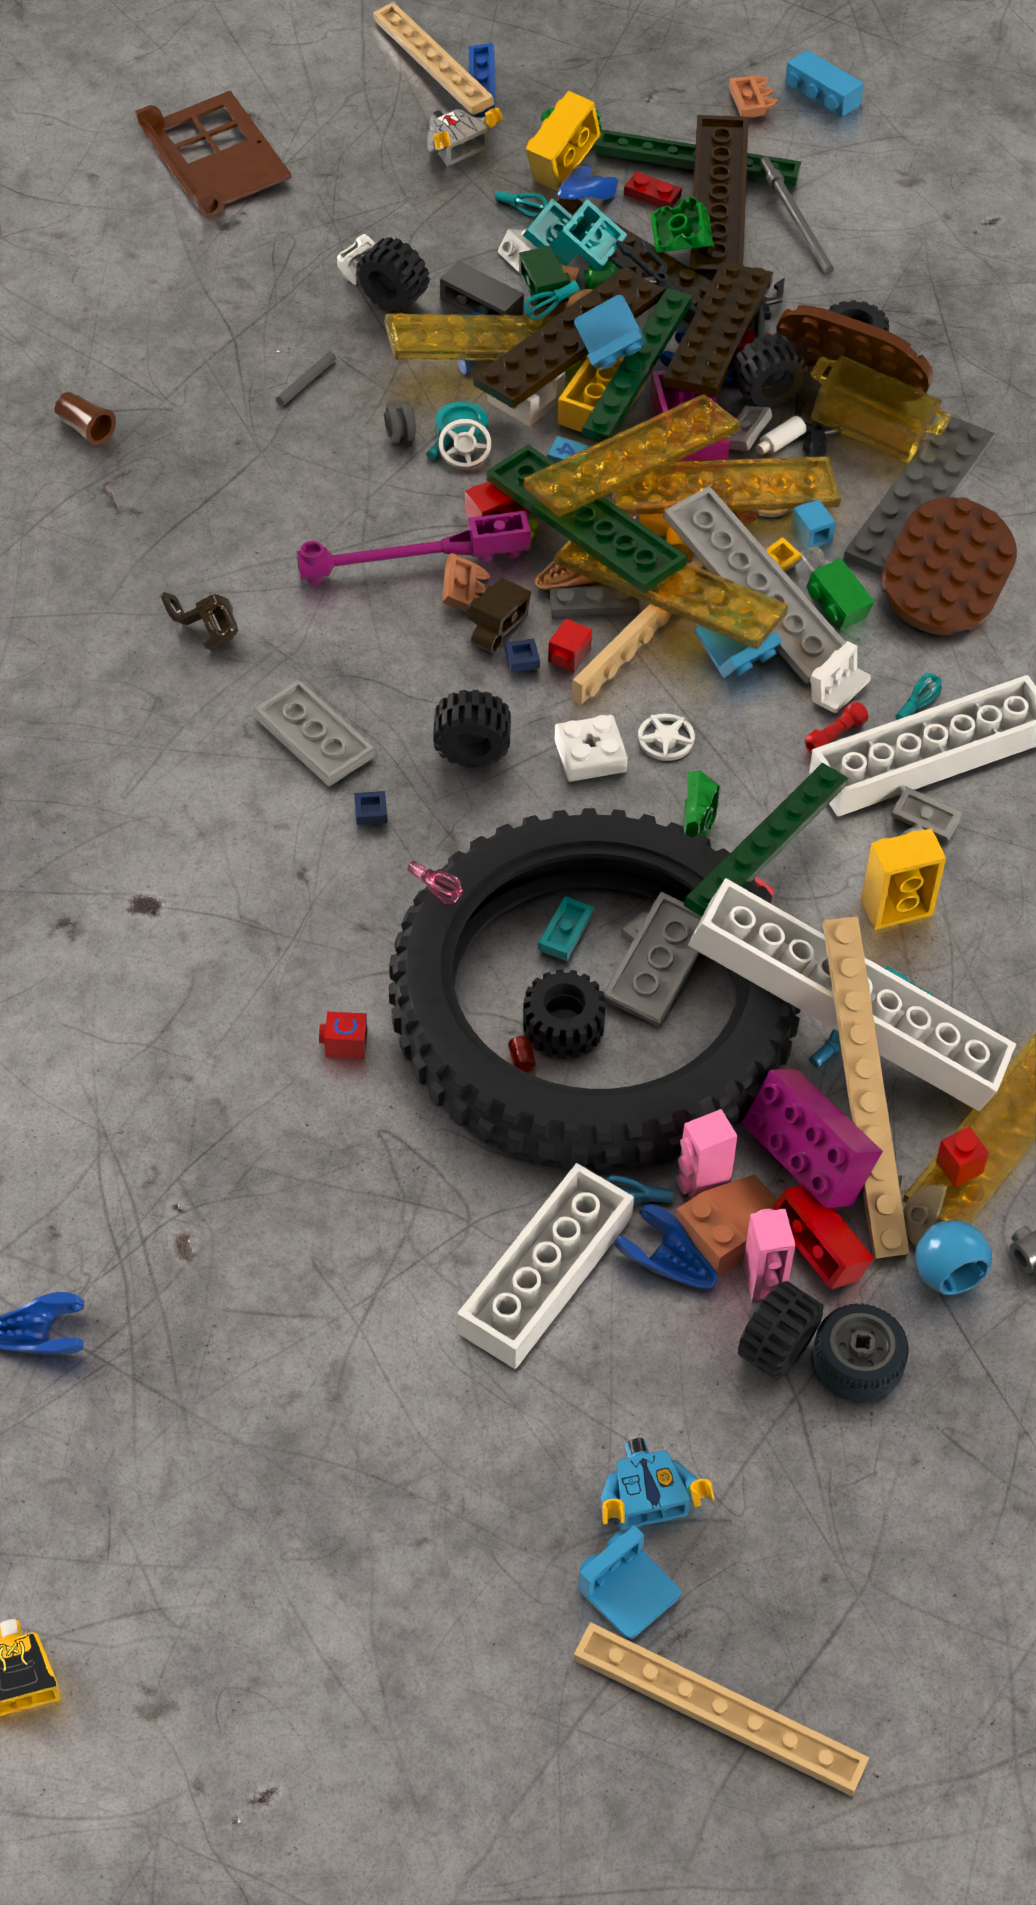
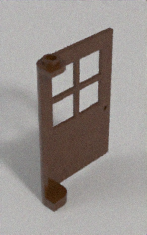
M231 91L163 117L159 108L153 105L135 111L138 124L198 211L205 217H212L225 211L224 205L292 178L290 171ZM224 107L233 121L206 131L198 117ZM192 120L201 134L174 144L165 131ZM237 126L247 140L220 151L211 137ZM205 139L214 153L188 164L179 150Z

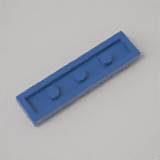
M493 43L469 46V74L493 96L495 105L485 109L483 112L475 115L471 114L473 117H485L487 111L497 108L495 50Z

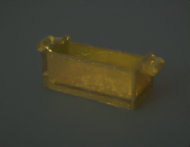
M843 355L839 357L838 361L821 357L810 373L813 379L822 384L810 419L909 463L912 457L914 458L930 432L942 435L951 420V415L940 408L942 400ZM828 366L833 367L826 378L822 376ZM937 415H939L940 417L934 425Z

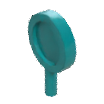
M456 401L446 404L436 414V433L439 437L442 430L449 423L459 419L477 421L487 429V414L483 408L471 402ZM461 425L451 430L459 434L461 432H468L472 426ZM476 428L473 435L477 443L484 438V435ZM446 434L443 440L444 450L449 444L454 445V440L448 434ZM439 440L426 453L427 457L432 461L440 455Z

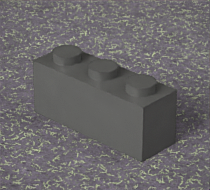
M460 261L440 278L441 300L468 314L472 312L484 313L494 327L504 332L524 314V293Z

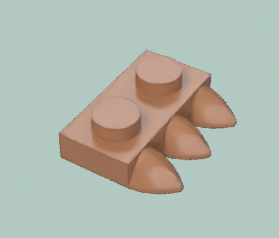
M747 76L729 79V89L740 117L753 118L764 116L767 110L778 103L777 99L768 97L774 90L764 87L769 78Z
M451 553L445 563L442 603L467 613L470 603L473 600H477L480 597L478 595H483L487 589L480 580L489 579L490 575L478 564Z

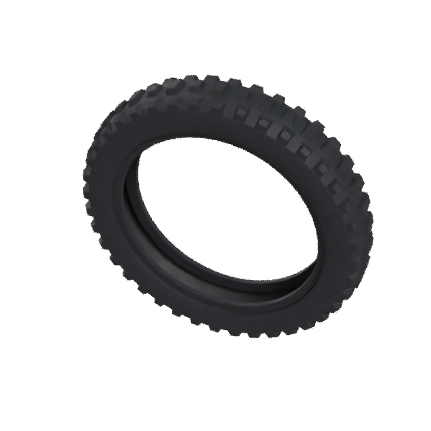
M584 808L581 815L569 816L565 810L553 811L550 819L540 820L536 815L523 818L522 826L516 828L505 824L496 828L495 835L489 838L480 836L471 841L468 852L457 851L450 856L448 864L441 870H435L428 878V886L424 890L418 891L413 899L414 905L410 906L401 923L402 931L398 932L395 940V951L397 953L391 955L389 964L390 979L394 981L389 984L388 988L389 1003L394 1005L391 1009L393 1029L395 1033L401 1035L399 1037L400 1048L405 1058L412 1061L414 1076L420 1084H427L430 1087V1099L437 1106L446 1105L450 1109V1119L459 1126L470 1125L473 1128L474 1137L482 1142L487 1143L493 1139L501 1143L502 1152L512 1156L522 1152L529 1154L531 1162L544 1165L547 1160L558 1161L562 1163L565 1170H571L576 1163L583 1167L593 1165L596 1172H608L610 1166L615 1164H624L627 1170L639 1169L642 1163L652 1162V1159H655L658 1164L672 1161L673 1154L681 1151L680 1140L683 1139L685 1123L722 1109L731 1125L735 1122H741L748 1113L769 1071L780 1069V1065H786L792 1049L790 1038L796 1037L800 1021L796 1014L800 1013L801 1010L730 969L728 970L734 986L736 1003L728 1022L712 1044L694 1060L666 1076L642 1084L610 1089H588L549 1082L528 1074L505 1061L491 1050L474 1032L460 1008L454 989L460 963L475 938L488 924L515 905L549 892L582 887L619 889L637 893L654 900L657 899L660 892H663L685 902L686 896L730 852L724 848L715 851L711 848L710 839L701 834H697L693 838L684 834L682 825L671 822L667 827L656 824L655 817L643 814L640 819L626 817L625 810L614 809L611 815H597L595 808ZM755 878L744 888L771 904V893L765 886L757 887Z

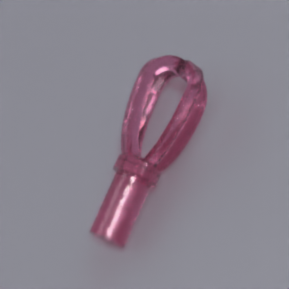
M414 860L408 864L407 871L428 885L434 896L443 903L453 904L457 901L458 897L462 896L463 890H461L460 881L454 875L428 869ZM439 877L446 878V879L452 881L455 885H453V884H451V883H449V882H447V881H445V880H443V879H441V878H439ZM434 881L449 887L450 889L454 890V892L441 887ZM440 892H442V893H444V894H446V895H450V896H452V897L448 899V898H446L444 895H442Z

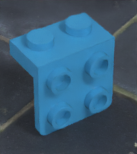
M622 295L614 296L578 316L574 321L589 352L587 356L597 370L613 366L617 359L624 355L630 356L641 350V346L647 343Z
M740 602L705 620L695 628L697 636L723 679L735 672L738 676L750 670L753 667L752 663L760 659L761 663L777 654L775 648L783 642L777 632L764 638L745 605Z
M635 1525L625 1533L622 1530L617 1532L608 1541L607 1548L598 1556L596 1554L590 1555L579 1568L578 1590L627 1640H632L679 1600L681 1595L680 1588L643 1551L644 1534Z

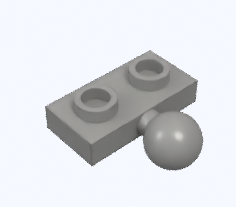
M745 406L735 421L727 415H721L729 440V449L749 451L773 417L770 407Z
M906 786L892 811V817L913 826V828L905 830L902 835L908 834L911 831H922L932 828L937 838L949 842L962 818V812Z

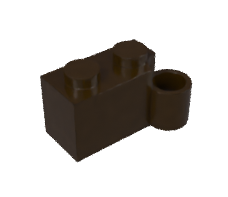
M502 577L493 586H488L483 595L470 603L467 610L469 620L477 625L472 634L471 643L491 654L496 653L502 644L503 637L528 615L531 591Z

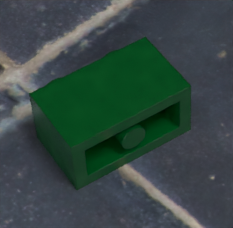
M550 246L519 253V275L530 296L555 289L558 290L571 283L569 274L564 273L559 256H555ZM551 296L536 299L534 303L538 305L551 298ZM568 297L563 299L562 302L568 301ZM553 300L552 302H550V303L544 305V306L552 305V303L554 302V300Z

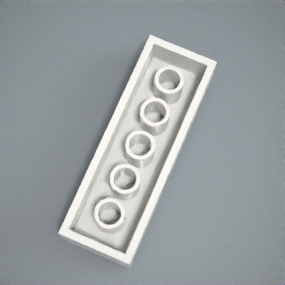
M576 1163L458 1311L457 1333L516 1369L632 1219L634 1196Z

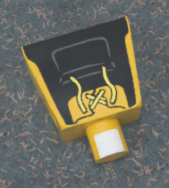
M16 1619L1 1622L0 1716L62 1700L56 1678L38 1633L32 1632L23 1635L20 1621Z

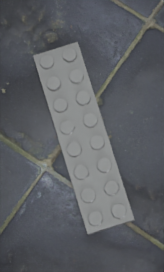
M710 486L664 510V520L736 603L740 602L745 605L761 633L765 637L775 632L779 634L783 642L775 649L805 684L810 683L813 671L817 667H821L835 650H839L846 643Z

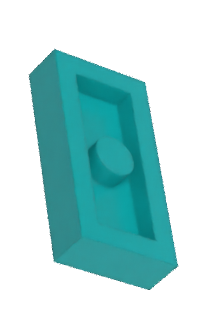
M564 896L538 942V950L568 961L593 916L594 907Z

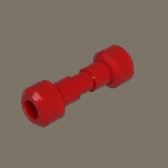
M857 701L849 704L844 708L843 715L836 719L834 724L828 725L823 730L816 729L805 737L806 749L812 754L813 749L831 743L840 733L846 732L851 727L859 728L869 719L867 708Z

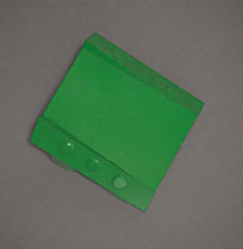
M695 197L683 199L676 208L664 206L650 213L657 253L714 246L710 216L707 208L701 202L699 203Z
M701 770L688 772L684 834L692 838L697 834L706 837L707 832H710L715 822L719 807L721 786Z

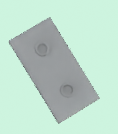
M300 679L252 709L253 717L329 787L377 756L376 748Z
M660 892L604 991L605 1002L660 1028L701 954L688 946L702 917L686 908L684 902Z

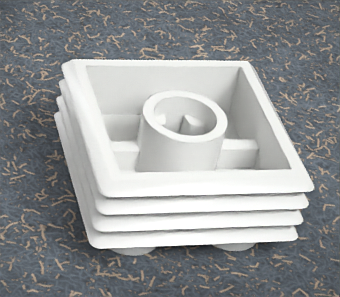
M600 715L595 718L572 720L555 725L554 739L569 782L627 771L628 757L613 715Z

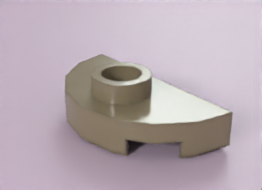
M930 1185L918 1189L909 1197L903 1209L907 1237L915 1247H917L924 1233L931 1226L938 1223L947 1186Z

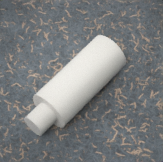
M793 416L760 438V444L756 446L757 452L760 455L765 453L773 454L806 432L804 421L799 416Z

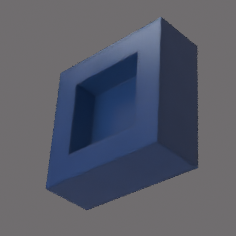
M534 638L505 643V653L511 672L540 668V658Z
M385 791L354 793L357 825L388 823Z

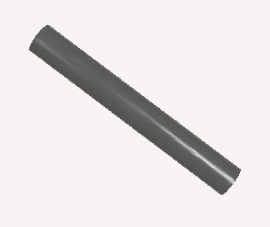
M330 351L326 353L277 396V404L280 406L287 404L336 360L334 353Z

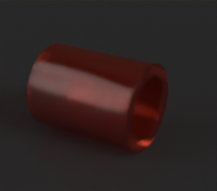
M518 1036L508 1042V1048L513 1066L526 1073L536 1068V1061L530 1038Z

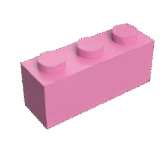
M722 1109L684 1124L683 1139L680 1140L681 1157L678 1158L679 1175L676 1176V1180L681 1192L688 1194L690 1199L703 1191L731 1182L737 1134Z
M763 1209L750 1215L743 1270L752 1302L763 1301L777 1285L785 1281L789 1282L795 1242L786 1209Z

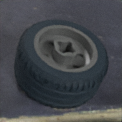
M849 1304V1306L844 1305L835 1309L821 1322L813 1346V1365L821 1382L827 1388L829 1387V1390L833 1391L834 1394H839L840 1397L849 1398L852 1401H871L872 1399L876 1400L883 1397V1395H887L898 1385L904 1374L909 1347L903 1327L890 1313L874 1305L870 1306V1304Z

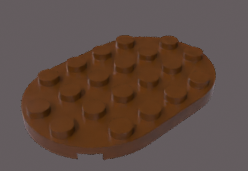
M798 305L797 309L793 311L789 308L786 309L777 323V334L785 335L791 340L804 359L808 371L814 375L824 373L832 376L833 380L840 384L848 382L857 385L861 391L865 393H871L872 391L879 393L891 402L918 399L927 393L933 381V371L927 359L923 355L917 357V353L910 348V343L879 327L823 308L807 305Z
M944 497L923 503L909 516L882 569L881 588L883 592H886L891 601L889 606L905 622L931 634L949 636L953 635L954 632L964 630L970 632L978 628L989 617L1015 565L1017 547L1014 536L995 511L970 501L968 498Z

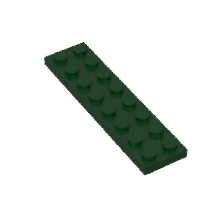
M529 444L486 471V480L644 594L687 565V555Z

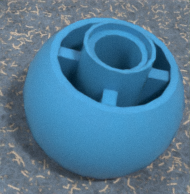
M961 1220L942 1221L931 1226L918 1242L915 1262L920 1277L926 1285L938 1293L955 1295L973 1288L986 1277L991 1268L992 1253L987 1238L972 1224Z

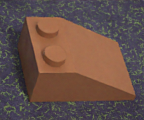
M754 1174L703 1191L678 1207L675 1218L681 1223L695 1246L715 1270L717 1277H720L744 1260L750 1215L763 1209H772L777 1202V1198Z

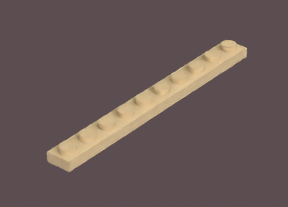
M855 916L824 920L822 924L852 1122L883 1151L862 1188L872 1256L874 1259L909 1255L859 918Z

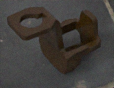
M166 592L160 594L165 609L173 621L189 625L198 620H203L207 632L211 636L203 643L205 649L214 650L232 640L237 634L238 626L232 614L233 607L228 598L216 594L210 595L197 602L195 609L184 613L176 596ZM170 602H171V603L173 604V606L175 607L177 613H176V612L174 611V609L172 608ZM212 614L215 615L221 630L218 629Z

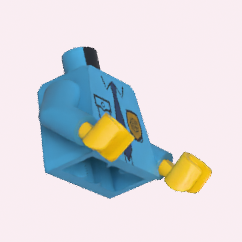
M635 1438L625 1443L624 1446L628 1458L620 1459L616 1462V1472L608 1476L600 1498L603 1524H608V1519L618 1518L621 1530L630 1529L633 1525L640 1527L689 1516L690 1497H692L695 1507L701 1506V1498L707 1497L711 1501L715 1500L711 1481L698 1479L679 1461L671 1460L667 1451L661 1450L649 1453L646 1441L643 1438Z

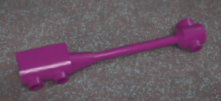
M518 511L468 518L467 531L443 538L441 541L332 555L321 543L307 541L301 546L299 551H296L300 580L306 579L310 584H317L322 581L323 577L330 576L335 566L441 552L443 554L469 555L477 557L481 561H489L493 558L494 554L501 553L514 558L520 556L523 550H530L531 530L526 512Z

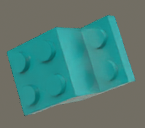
M552 198L524 232L523 236L537 248L550 246L555 256H559L562 265L567 266L578 254L596 271H599L608 261V257L618 248L616 244L617 239L623 241L627 234L588 199L572 216Z

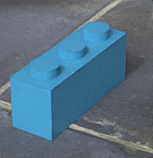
M805 50L787 62L785 84L838 116H845L861 104L864 83L809 50Z

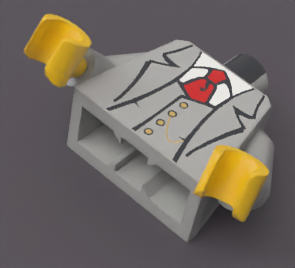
M493 108L485 113L486 116L483 118L470 116L461 109H456L445 115L439 110L433 112L430 116V132L427 134V149L429 153H438L444 163L449 166L487 149L488 129L494 127L496 123L504 121L500 109Z

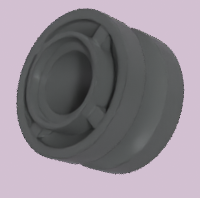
M409 401L401 402L398 409L393 403L386 404L384 421L386 433L390 437L391 443H399L401 437H404L407 442L414 441L416 421Z

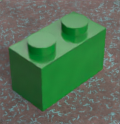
M841 557L812 571L806 586L810 597L818 602L825 611L827 619L834 623L839 631L866 618L874 603L873 598Z

